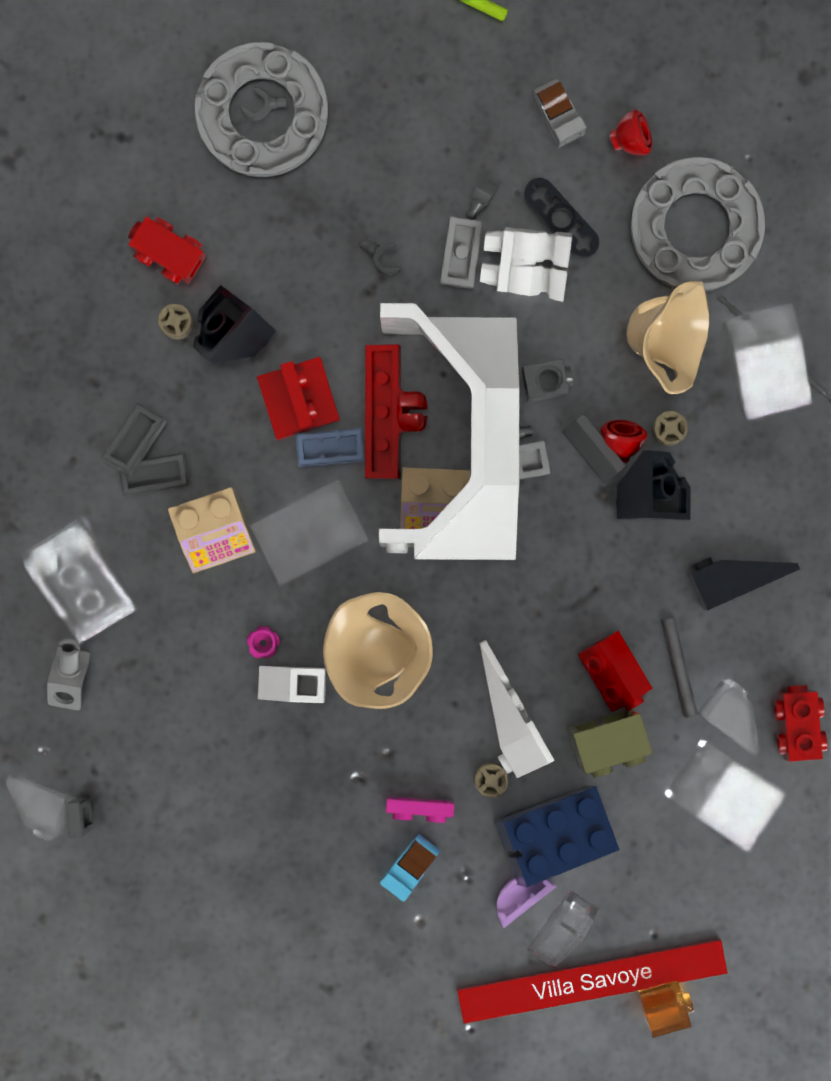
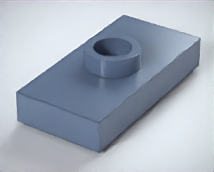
M362 428L295 434L299 468L365 462Z

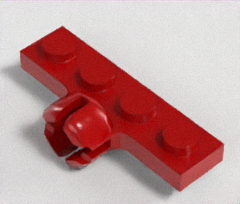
M399 344L365 345V479H400L401 436L405 432H420L425 429L428 416H423L422 413H410V410L428 409L425 395L419 391H402L401 346Z

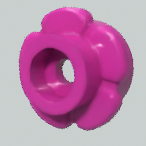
M260 626L255 632H250L247 637V645L250 647L249 652L253 657L269 659L277 653L276 648L280 644V639L276 632H272L266 626ZM261 640H266L265 646H261Z

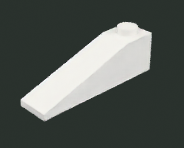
M483 640L479 643L498 743L503 754L498 756V759L507 774L513 771L516 777L519 778L555 760L533 721L528 717L522 702L513 687H511L506 674L487 641Z

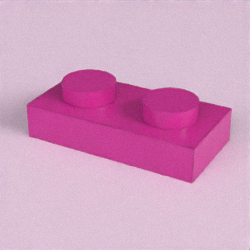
M387 796L386 813H393L392 819L412 820L413 815H424L428 822L446 823V817L453 818L454 801Z

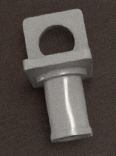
M64 639L58 644L59 647L47 681L48 705L80 710L82 706V684L89 664L90 653L79 651L80 645L76 640ZM56 693H68L73 697V699L63 700L56 695Z

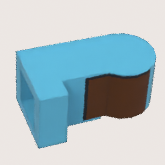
M418 834L380 879V884L404 902L423 877L424 872L434 861L440 849L421 834Z

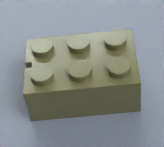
M624 710L602 717L603 725L597 726L596 720L566 728L578 767L585 774L590 773L593 775V778L612 773V766L621 763L626 765V767L646 762L645 756L653 754L641 715L634 710Z

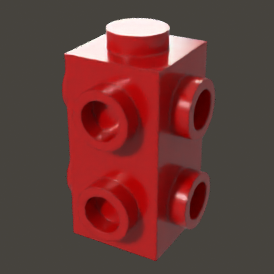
M147 216L142 223L137 221L128 235V238L131 239L128 245L135 251L133 257L150 267L152 262L163 269L161 275L178 285L180 280L189 285L206 258L204 252L200 250L202 244L185 234L183 239L172 232L174 226L158 216L155 221Z
M619 630L595 642L578 654L611 712L625 707L627 711L634 709L644 702L642 696L652 689L651 684Z
M807 685L787 686V692L778 693L779 700L774 701L776 721H781L782 733L777 734L778 753L783 754L784 760L789 762L823 759L822 751H827L826 732L821 731L820 718L824 717L825 714L823 698L818 697L817 691H808Z

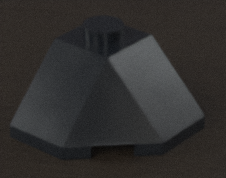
M220 285L199 309L197 321L201 324L200 335L194 338L193 348L212 364L254 357L267 345L276 330L254 309Z
M642 451L617 485V519L690 520L691 487L685 477L678 476L673 467L675 460L670 452Z

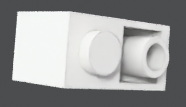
M259 666L258 699L304 703L325 702L326 668Z

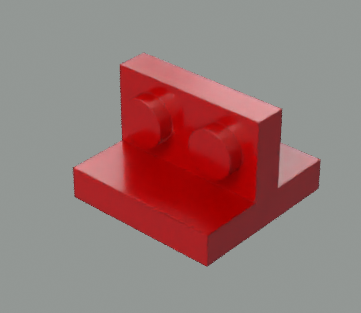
M321 357L297 364L290 361L281 364V369L256 376L277 441L294 436L297 433H304L340 421Z

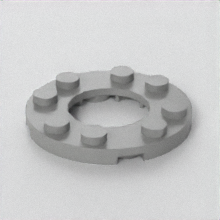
M254 42L243 44L222 54L206 70L195 97V120L205 146L224 166L247 176L270 177L295 169L304 163L317 149L327 126V95L317 71L299 53L277 46L274 43ZM260 78L274 80L284 86L292 96L295 107L293 121L288 130L276 140L264 143L251 141L241 136L233 127L229 115L231 99L237 89L248 81Z
M703 157L678 160L658 170L641 189L631 214V238L640 261L659 281L673 288L685 282L702 281L705 292L712 291L735 281L750 267L757 257L765 233L764 209L754 186L749 180L747 181L741 174L732 169V166L719 160ZM692 193L706 194L718 200L726 210L730 222L729 235L723 247L713 255L702 258L688 257L680 253L668 241L664 228L666 214L670 206L680 197Z

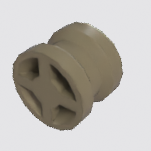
M175 303L165 306L158 316V325L161 331L171 339H184L193 330V317L180 304Z
M675 411L662 413L652 424L654 439L664 446L676 445L684 439L688 430L686 419Z
M494 762L484 763L476 770L474 776L475 786L483 796L490 798L498 797L507 789L508 775L499 764Z

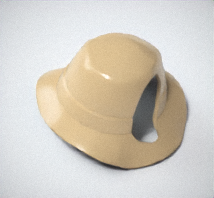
M690 281L682 283L672 291L670 296L657 297L641 303L631 314L628 323V345L634 352L644 358L649 370L658 379L664 391L669 394H680L690 389L698 372L709 330V307L703 282ZM656 362L665 364L675 371L676 377L672 382L669 380L664 368L657 365Z
M375 592L349 599L337 608L326 631L323 657L328 676L335 690L346 702L357 707L387 709L404 703L417 690L431 667L433 646L426 623L408 603L393 594ZM385 605L388 609L389 618L400 629L371 617L368 611L374 606ZM400 675L394 682V692L391 696H381L374 692L377 687Z

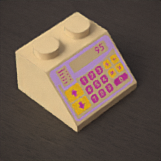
M403 467L400 529H422L429 526L468 484L470 470Z
M232 487L168 509L178 541L192 573L256 552L236 491Z

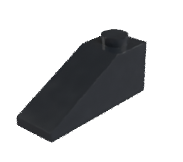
M709 557L693 564L695 571L687 575L703 610H710L798 571L800 568L798 563L717 560L713 562L712 558Z

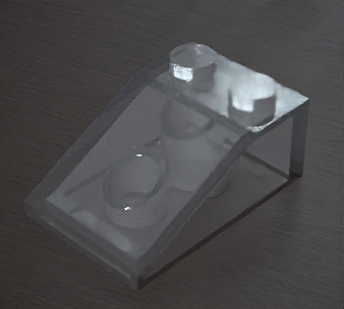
M792 303L729 318L722 323L746 420L812 404L801 335Z
M339 480L308 494L250 526L280 586L369 542Z
M81 518L76 519L23 552L24 568L80 644L137 610L136 605L99 543Z
M702 739L664 794L747 851L750 850L785 797L784 794Z

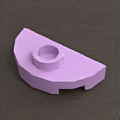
M515 878L509 880L501 889L496 902L497 917L502 927L505 928L557 886L549 879L530 887L517 885Z

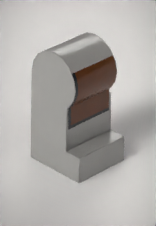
M557 78L532 90L535 102L557 148L585 134L587 127L575 110L571 100L569 101L561 82Z

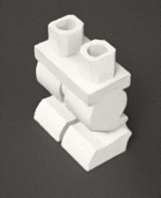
M506 227L504 231H487L485 234L484 251L501 253L500 264L483 262L480 282L497 286V291L534 296L541 292H547L550 299L563 302L573 233L556 232L549 234L544 230L536 231ZM552 260L553 265L548 267L537 262Z

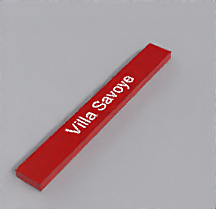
M715 939L458 988L457 991L463 1023L466 1024L728 974L722 940Z

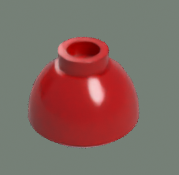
M637 109L625 114L619 121L616 130L610 132L611 142L615 150L622 149L629 154L639 156L648 155L652 150L653 144L649 125L643 113Z
M612 420L601 426V435L604 441L624 463L629 462L630 456L635 455L642 449L647 439L645 429L631 421Z

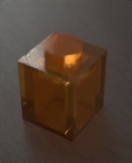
M678 980L639 991L652 1038L692 1027L689 1013L694 1012L689 992L682 993Z

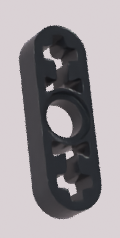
M544 178L532 179L526 185L524 191V200L527 206L553 234L556 232L569 233L575 224L578 223L581 227L577 229L576 233L583 239L587 236L591 238L589 244L591 250L588 251L582 248L579 251L576 248L578 239L572 235L570 253L578 259L591 258L599 247L597 233L550 181ZM536 187L540 190L544 187L547 190L545 193L547 201L551 204L553 199H556L559 203L554 204L548 213L544 214L542 210L546 209L547 205L541 199L532 200L534 193L532 188ZM555 211H567L571 216V223L564 228L555 226L552 222V215Z

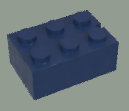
M583 786L494 822L504 850L520 851L521 855L512 854L507 856L517 885L523 887H530L620 850L596 786Z

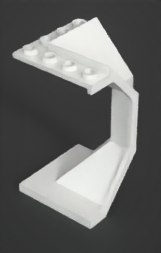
M380 303L382 335H424L469 386L471 390V477L468 484L429 526L422 529H379V544L381 547H386L388 553H408V547H414V559L516 560L519 497L517 319L427 317L414 303Z

